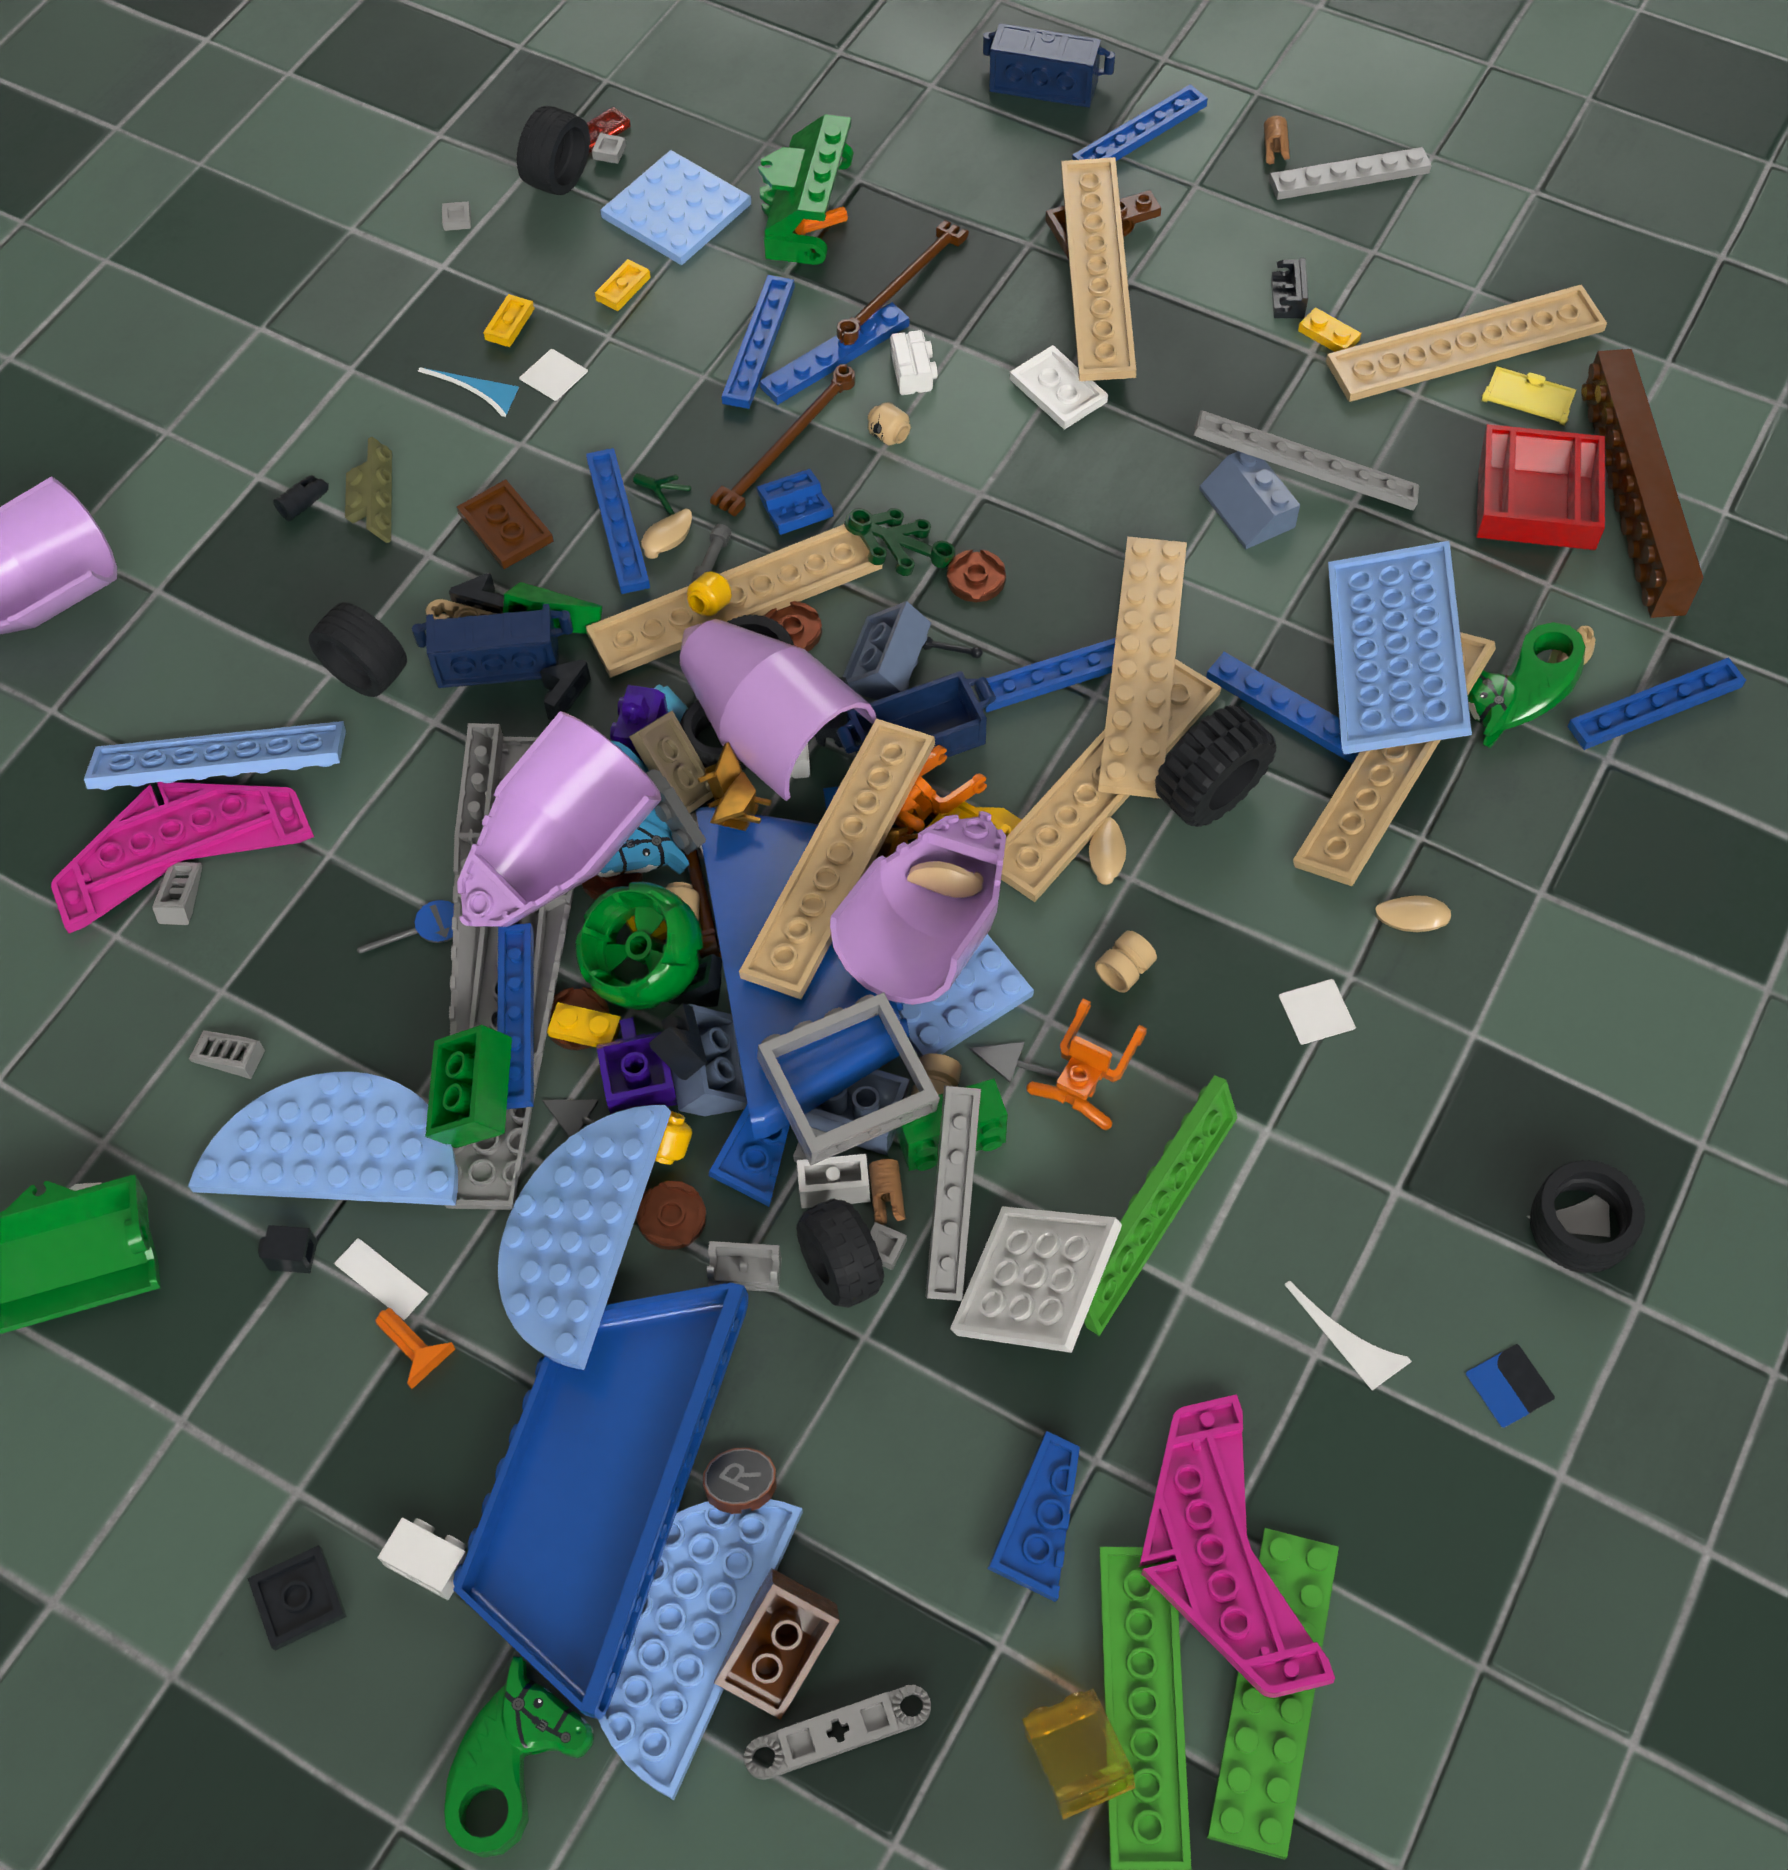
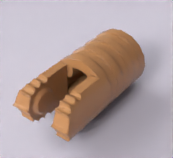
M1272 116L1264 122L1266 163L1269 165L1275 163L1274 152H1281L1284 160L1290 159L1287 121L1282 116Z
M881 1159L870 1163L868 1168L875 1222L882 1225L887 1224L885 1202H891L892 1213L897 1221L905 1220L899 1162L894 1159Z

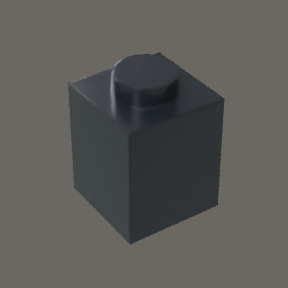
M268 1225L266 1236L260 1239L258 1253L269 1270L310 1274L318 1241L310 1228Z

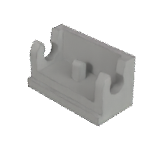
M709 1241L708 1286L735 1283L744 1285L748 1291L779 1292L782 1263L780 1245Z

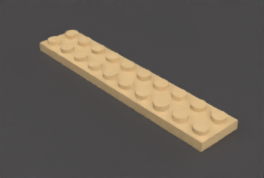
M1116 158L1061 161L1079 381L1136 378Z
M1581 284L1327 354L1326 363L1347 400L1351 402L1604 332L1607 322Z
M843 524L720 573L729 582L732 597L730 602L713 616L698 614L690 608L687 600V586L586 626V632L611 678L681 650L683 633L688 627L713 619L727 622L743 615L765 616L774 608H777L778 611L790 606V602H800L880 570L882 565H874L869 562V550L861 537L850 533Z
M1127 536L1098 792L1161 799L1156 793L1155 779L1159 775L1158 770L1164 764L1166 757L1187 542Z
M1460 632L1468 695L1496 650L1495 641ZM1440 740L1359 752L1294 857L1293 863L1295 868L1353 886Z
M1175 659L1166 754L1221 692L1219 685ZM1105 729L1006 837L1001 880L1033 902H1036L1092 839L1094 833L1105 819L1111 817L1130 796L1098 792Z
M875 720L739 970L741 979L802 1000L832 942L830 930L831 915L875 860L935 745L934 736L883 720Z

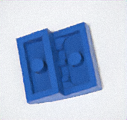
M811 469L757 486L760 499L780 535L834 517L832 506L823 495L820 482Z

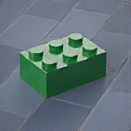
M479 1025L434 1041L425 1137L446 1145L451 1144L454 1148H459L505 1134L512 1037L487 1026Z
M993 1078L966 1086L968 1088L981 1089L976 1151H992L999 1148L1002 1143H1006L1008 1114L996 1081ZM939 1094L940 1099L937 1111L896 1128V1136L908 1171L915 1169L925 1171L937 1164L943 1094Z

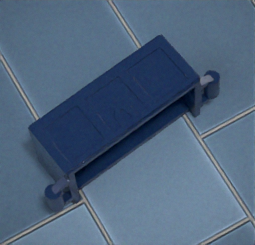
M999 23L997 31L985 32L983 34V54L990 56L989 92L1090 108L1098 83V76L1112 75L1114 73L1115 53L1102 48L1101 39ZM1100 55L1105 56L1104 69L1099 68Z
M543 604V609L536 611L436 620L433 614L426 615L425 623L413 625L412 632L417 646L420 648L426 647L438 688L542 679L541 669L559 665L557 637L563 634H571L573 632V625L568 611L550 610L549 604ZM559 618L561 628H555L553 619Z
M961 670L869 704L879 720L934 736V747L941 745L946 748L945 755L948 758L986 744L987 717L983 709L996 700V696L985 677L966 679ZM976 685L984 701H978L971 686ZM855 709L847 711V724L840 727L836 732L848 754L858 753L873 725Z

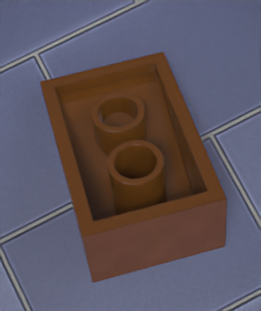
M771 1568L749 1606L715 1677L714 1684L781 1720L840 1621L837 1604Z

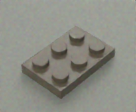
M673 711L668 712L629 736L647 769H657L660 773H663L662 776H665L670 786L674 788L689 813L714 797L707 780L701 783L698 782L697 778L705 775V767Z

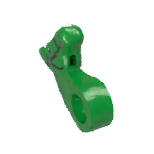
M1555 622L1538 625L1525 635L1520 656L1512 675L1508 676L1482 671L1468 694V704L1473 718L1486 728L1483 733L1486 735L1483 742L1484 746L1491 748L1504 730L1541 716L1571 693L1582 674L1586 647L1579 632L1570 625ZM1546 650H1559L1567 654L1569 658L1559 663H1547L1540 660L1537 655Z
M513 1656L505 1686L481 1709L468 1728L458 1747L446 1783L444 1809L446 1829L459 1847L483 1858L507 1852L521 1840L527 1826L529 1816L524 1783V1758L528 1755L547 1751H559L566 1756L580 1758L587 1753L594 1742L593 1728L584 1718L569 1708L549 1690L527 1678L526 1661H523V1657ZM484 1791H501L508 1802V1815L505 1823L499 1831L491 1836L483 1838L472 1836L466 1823L468 1806L477 1795Z

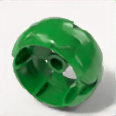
M631 882L629 886L614 887L607 890L585 912V923L576 938V960L583 978L601 998L628 1009H650L657 1007L662 1002L675 999L689 986L699 967L697 953L698 950L703 948V936L699 921L694 912L677 894L657 884ZM635 915L637 931L628 937L625 945L617 944L616 937L619 931ZM664 918L667 924V942L651 935ZM628 956L647 965L649 974L645 978L633 979L630 984H626L614 973V969Z

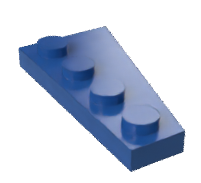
M747 1103L712 1165L708 1176L769 1207L790 1124L769 1137L754 1140Z
M1046 1431L987 1569L1056 1602L1059 1597V1580L1064 1562V1546L1066 1532L1069 1527V1511L1071 1497L1074 1492L1080 1447Z

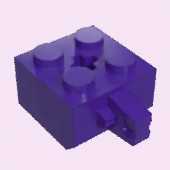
M628 685L625 696L619 698L617 708L619 717L617 722L612 723L610 739L628 747L643 762L629 736L667 714V702L665 694L658 689Z
M633 1017L620 1020L623 1038L616 1039L614 1042L596 1045L610 1115L634 1107L648 1105H665L668 1107L678 1105L671 1069L649 1045L661 1032L637 1035Z

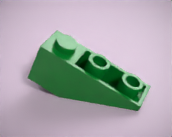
M519 582L504 594L503 613L542 610L543 604H549L550 610L568 611L573 625L572 633L587 634L586 626L601 621L602 605L527 583ZM559 618L553 619L555 628H561Z

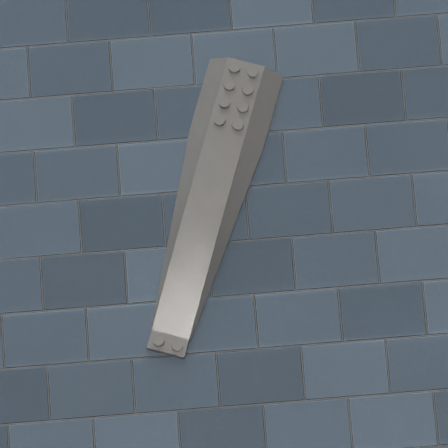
M468 723L454 834L453 872L455 878L453 886L454 912L452 917L453 946H451L452 976H450L451 1006H449L450 1035L479 1025H484L497 1031L498 927L465 926L461 923L459 917L462 916L461 894H458L457 881L472 845L477 843L484 827L482 821L485 815L490 813L496 798L493 795L497 786L538 738L504 737L500 724ZM574 888L512 924L531 923L534 929V1099ZM533 1107L507 1109L505 1134L463 1147H453L455 1162L458 1167V1193L456 1206L445 1205L446 1208L512 1210L514 1208L518 1177L521 1172Z

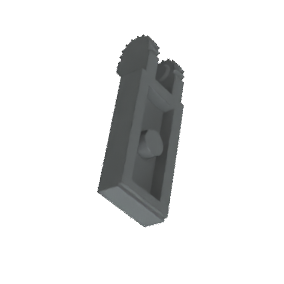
M657 769L649 770L646 774L661 794V801L655 807V812L659 819L666 822L670 828L675 844L688 855L704 844L706 838L674 788L670 786L665 776H662L663 773H660Z

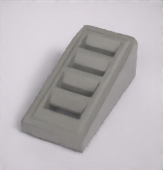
M178 862L167 869L152 906L159 924H189L202 872L201 863ZM176 875L189 876L188 878H175Z
M203 1030L189 1060L251 1079L265 1049L258 1040ZM208 1042H213L208 1054L203 1055ZM219 1045H223L219 1056L215 1057L214 1055ZM230 1048H234L230 1058L227 1059L226 1056ZM244 1051L241 1060L238 1061L237 1058L240 1052Z

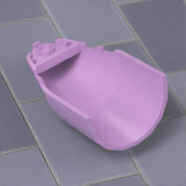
M52 476L0 507V634L36 628L117 579V565L102 530L78 498Z
M718 619L706 621L684 630L680 651V666L697 700H699L709 722H711L720 743L724 746L725 743L729 742L737 759L785 801L791 797L789 780L797 758L810 739L826 723L840 713L853 708L872 724L877 719L876 713L865 699L805 649Z
M560 711L495 790L493 796L496 798L490 813L485 815L482 821V825H484L477 843L472 845L457 881L458 894H461L462 916L459 917L461 923L465 926L474 927L511 926L599 874L661 801V794L656 785L627 754L604 735L582 720Z
M979 811L978 817L959 819L958 815L945 816L919 832L918 839L909 844L903 842L898 845L896 852L887 858L883 855L878 857L831 915L830 930L834 950L845 969L866 989L878 995L884 992L890 1001L915 1005L935 1001L948 991L990 931L997 913L1006 835L1002 829L997 830L991 821L992 815L990 813ZM941 861L957 865L969 872H973V874L979 872L984 881L982 891L976 895L966 898H953L913 884L907 880L910 869L917 864Z

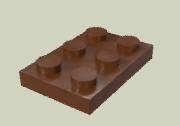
M506 479L456 506L460 517L503 569L554 542L552 533Z

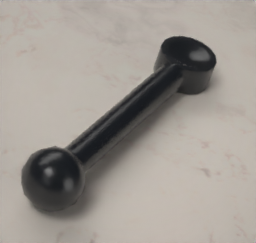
M927 637V641L922 646L925 650L934 647L971 654L973 658H980L983 654L980 647L971 649L934 642L931 637Z

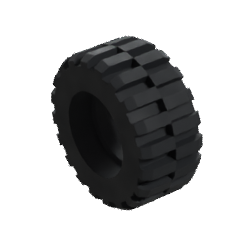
M1225 706L1224 709L1219 708L1212 715L1204 717L1197 726L1194 725L1188 731L1189 733L1176 743V747L1173 751L1169 752L1165 758L1166 761L1158 770L1159 775L1155 779L1157 795L1187 825L1195 827L1211 824L1213 820L1223 817L1227 811L1230 812L1239 801L1248 795L1252 788H1255L1260 782V778L1269 769V764L1273 762L1274 753L1277 749L1274 736L1240 706Z

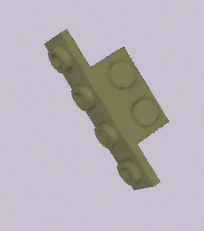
M374 437L368 438L367 461L346 473L345 518L355 523L367 516L366 529L388 543L391 541L392 451Z

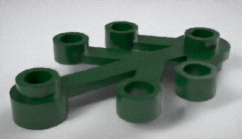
M856 508L847 514L844 525L850 533L860 536L867 546L869 562L874 565H882L887 556V550L878 544L874 537L876 536L883 539L897 561L895 570L902 576L911 575L915 566L914 560L908 557L902 547L930 557L932 564L938 568H945L954 558L955 548L947 541H937L931 546L908 537L909 535H914L921 539L927 538L931 530V524L925 519H917L913 523L901 525L904 514L897 508H890L887 512L873 515L865 509ZM886 523L890 528H885L880 525Z

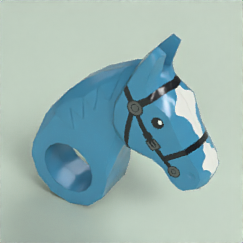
M611 741L645 773L649 771L646 765L628 747L620 742ZM654 808L597 875L600 877L643 873L665 865L677 874H681L689 866V861L676 846L670 828L666 822L659 819Z

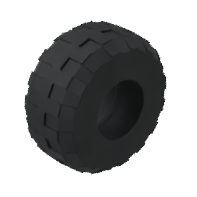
M832 1198L804 1211L796 1225L797 1238L807 1267L825 1298L834 1306L849 1308L876 1295L884 1282L882 1260L870 1230L858 1211L853 1208V1205L845 1200Z

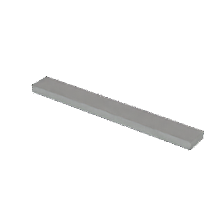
M1200 410L1197 417L1194 436L1412 511H1414L1418 504L1419 485L1203 410Z

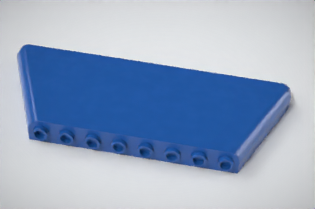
M697 808L695 810L698 827L706 838V842L702 844L750 1119L754 1140L769 1137L790 1124L757 1059L758 1045L770 1035L780 1034L781 1036L793 1031V1028L801 1022L808 1020L811 1022L824 1018L825 1014L832 1009L838 1007L845 1009L855 1005L860 998L872 994L876 996L878 994L866 989L845 969L834 950L833 941L802 1000L740 978L739 970L819 824L755 814V817L761 818L760 824L751 822L747 830L743 831L710 823L716 808ZM888 1000L907 1037L910 1038L907 1019H900L898 1011L903 1010V1003ZM876 1015L781 1055L776 1059L805 1115L899 1056V1053L880 1016Z
M725 1283L608 1304L605 1307L584 1370L559 1364L547 1356L541 1357L536 1366V1379L533 1387L524 1396L523 1412L519 1423L515 1424L511 1429L509 1436L510 1446L506 1456L497 1465L496 1481L492 1492L488 1493L484 1498L482 1504L483 1515L479 1525L473 1529L469 1536L468 1553L465 1561L458 1566L455 1572L453 1590L585 1716L599 1720L602 1719L612 1700L746 1315L748 1293L744 1285Z

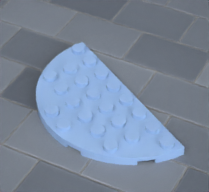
M329 1072L299 1078L266 1092L236 1113L220 1129L201 1155L188 1187L192 1192L456 1206L458 1167L451 1144L446 1145L425 1137L428 1104L412 1090L390 1079L368 1073Z
M648 1105L619 1111L597 1120L570 1136L533 1173L515 1201L514 1208L511 1210L503 1232L498 1258V1283L501 1300L509 1320L521 1337L538 1352L554 1362L571 1368L585 1369L671 1111L665 1105Z
M770 1499L759 1509L751 1511V1508L741 1510L742 1513L731 1514L718 1510L707 1501L676 1513L612 1700L605 1716L599 1720L601 1728L611 1746L624 1763L641 1780L672 1800L675 1799L724 1690L722 1687L714 1684L715 1677L759 1588L771 1568L777 1571L803 1513L800 1507Z

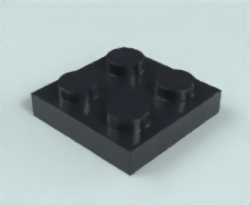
M319 1545L247 1578L270 1646L275 1651L347 1617L323 1549Z

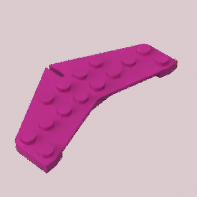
M157 782L165 803L160 806L154 789L150 784L54 877L51 888L64 927L68 933H72L88 926L166 873L170 866L183 860L296 844L313 838V832L296 792L288 787Z
M1236 1394L1184 1406L1174 1413L1139 1567L1174 1559L1173 1562L1142 1569V1575L1259 1693L1269 1698H1276L1333 1684L1335 1676L1329 1659L1319 1644L1312 1641L1250 1547L1246 1528L1242 1438L1243 1411Z

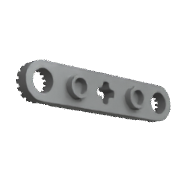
M905 1685L902 1688L879 1694L752 1740L746 1747L744 1753L746 1768L755 1778L766 1780L922 1725L928 1719L931 1712L930 1698L923 1688L916 1685ZM914 1695L920 1698L923 1703V1709L920 1714L913 1717L903 1714L900 1704L905 1697ZM839 1721L841 1727H849V1731L844 1733V1741L838 1743L835 1737L828 1738L827 1733L832 1731V1723ZM761 1747H768L775 1753V1761L768 1769H759L753 1763V1755Z

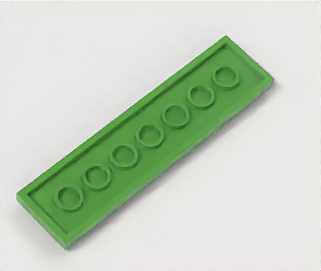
M1214 1075L1208 1086H1204L1201 1089L1197 1103L1192 1111L1186 1113L1183 1117L1179 1131L1174 1139H1170L1167 1142L1163 1156L1157 1165L1149 1170L1145 1184L1139 1193L1132 1196L1128 1210L1121 1221H1119L1122 1224L1121 1230L1084 1320L1086 1328L1098 1336L1101 1335L1238 1118L1226 1079Z
M1265 1528L1262 1534L1258 1560L1314 1643L1317 1642L1322 1649L1339 1547ZM1237 1671L1207 1839L1284 1860L1287 1858L1315 1688L1281 1697L1269 1698L1259 1693Z
M1100 1547L1099 1567L1110 1870H1191L1178 1610L1142 1575V1569L1173 1562L1174 1559L1139 1567L1143 1547Z

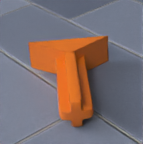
M845 207L829 210L826 212L825 221L803 219L793 232L798 235H806V233L848 220Z
M391 1308L382 1310L375 1320L376 1325L413 1362L407 1382L411 1390L456 1349L452 1342L427 1346Z

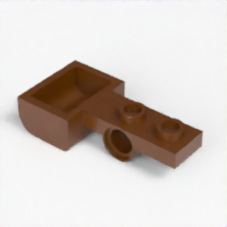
M1151 190L1120 199L1123 237L1132 232L1136 223L1161 216V206ZM1060 206L1046 211V223L1069 260L1065 207Z

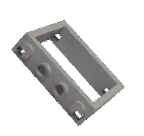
M884 992L876 996L872 994L860 998L855 1005L845 1009L841 1007L832 1009L825 1014L824 1018L811 1022L808 1020L801 1022L793 1028V1031L781 1036L780 1034L770 1035L758 1045L757 1059L810 1166L937 1111L940 1097ZM879 1015L919 1092L815 1137L776 1058Z

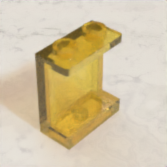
M1094 1688L1086 1692H1074L1067 1696L1063 1702L1049 1708L1046 1706L1039 1707L1022 1719L1025 1736L1028 1742H1031L1055 1795L1056 1805L1063 1820L1135 1789L1133 1769Z

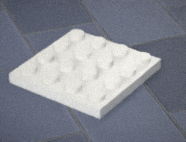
M1002 1206L950 1329L957 1336L1072 1353L1122 1224L1116 1217Z

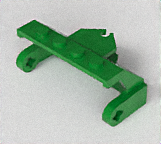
M824 114L794 134L789 147H781L761 159L762 166L771 165L770 168L758 167L763 182L767 184L760 187V199L765 202L762 204V210L768 216L764 236L766 259L818 265L825 261L828 247L822 239L798 235L793 231L803 219L825 221L838 170L849 168L852 163L853 149L846 144L851 127V117Z
M135 1174L77 1191L45 1181L43 1183L46 1188L45 1193L35 1196L38 1190L35 1185H31L6 1210L0 1212V1334L161 1288L159 1261L149 1228L147 1195Z

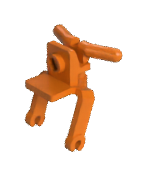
M937 745L932 749L894 824L898 827H908L907 834H912L914 830L917 832L922 831L925 826L924 820L928 815L935 819L939 813H949L973 795L983 792L987 787V784L984 783L987 778L978 773L946 797H940L928 782L922 778L923 775L936 766L941 765L947 759L945 755L947 749Z
M1083 998L1077 1008L1075 1018L1060 1044L1061 1056L1069 1062L1058 1078L1056 1086L1032 1081L1027 1084L1026 1089L1031 1095L1053 1099L1062 1104L1067 1102L1073 1105L1072 1109L1081 1112L1103 1130H1109L1112 1127V1120L1087 1101V1098H1092L1096 1085L1102 1078L1111 1082L1121 1079L1137 1047L1144 1040L1147 1028L1141 1025L1137 1027L1115 1070L1109 1069L1112 1053L1076 1036L1091 1007V1002Z

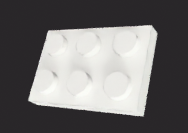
M1053 345L1010 371V380L1064 430L1108 401V394L1094 381H1079L1078 367Z

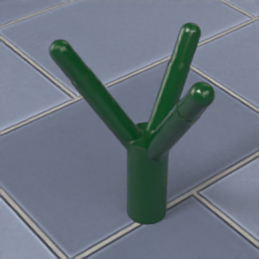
M636 473L633 478L634 484L655 492L670 516L675 514V512L661 492V489L690 491L692 489L690 485L669 483L678 480L679 476L677 474L655 479Z

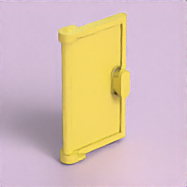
M1496 366L1490 384L1482 394V401L1486 403L1490 401L1560 422V425L1565 426L1568 422L1569 408L1576 389L1546 381L1544 376L1528 373L1525 375Z

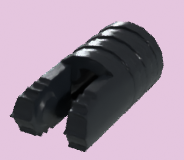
M309 475L273 500L275 508L283 518L291 521L300 515L301 512L312 506L322 495H325L329 490V483Z

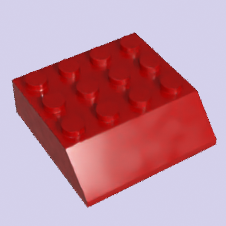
M1487 424L1478 471L1476 538L1596 550L1605 529V436Z

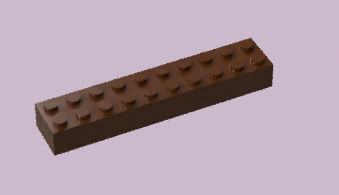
M1632 349L1597 351L1594 362L1589 366L1588 379L1582 385L1581 396L1583 401L1587 403L1588 420L1590 423H1593L1594 435L1605 436L1607 484L1609 489L1613 490L1615 497L1614 508L1621 517V532L1623 535H1626L1628 555L1630 559H1633L1635 565V579L1637 582H1640L1642 588V603L1644 606H1647L1650 618L1684 616L1687 614L1704 577Z

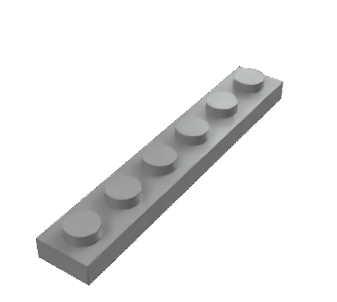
M1419 147L1275 172L1270 174L1269 182L1276 199L1280 200L1429 174L1431 163L1424 148Z
M944 1085L925 1297L930 1299L962 1301L981 1094V1089Z

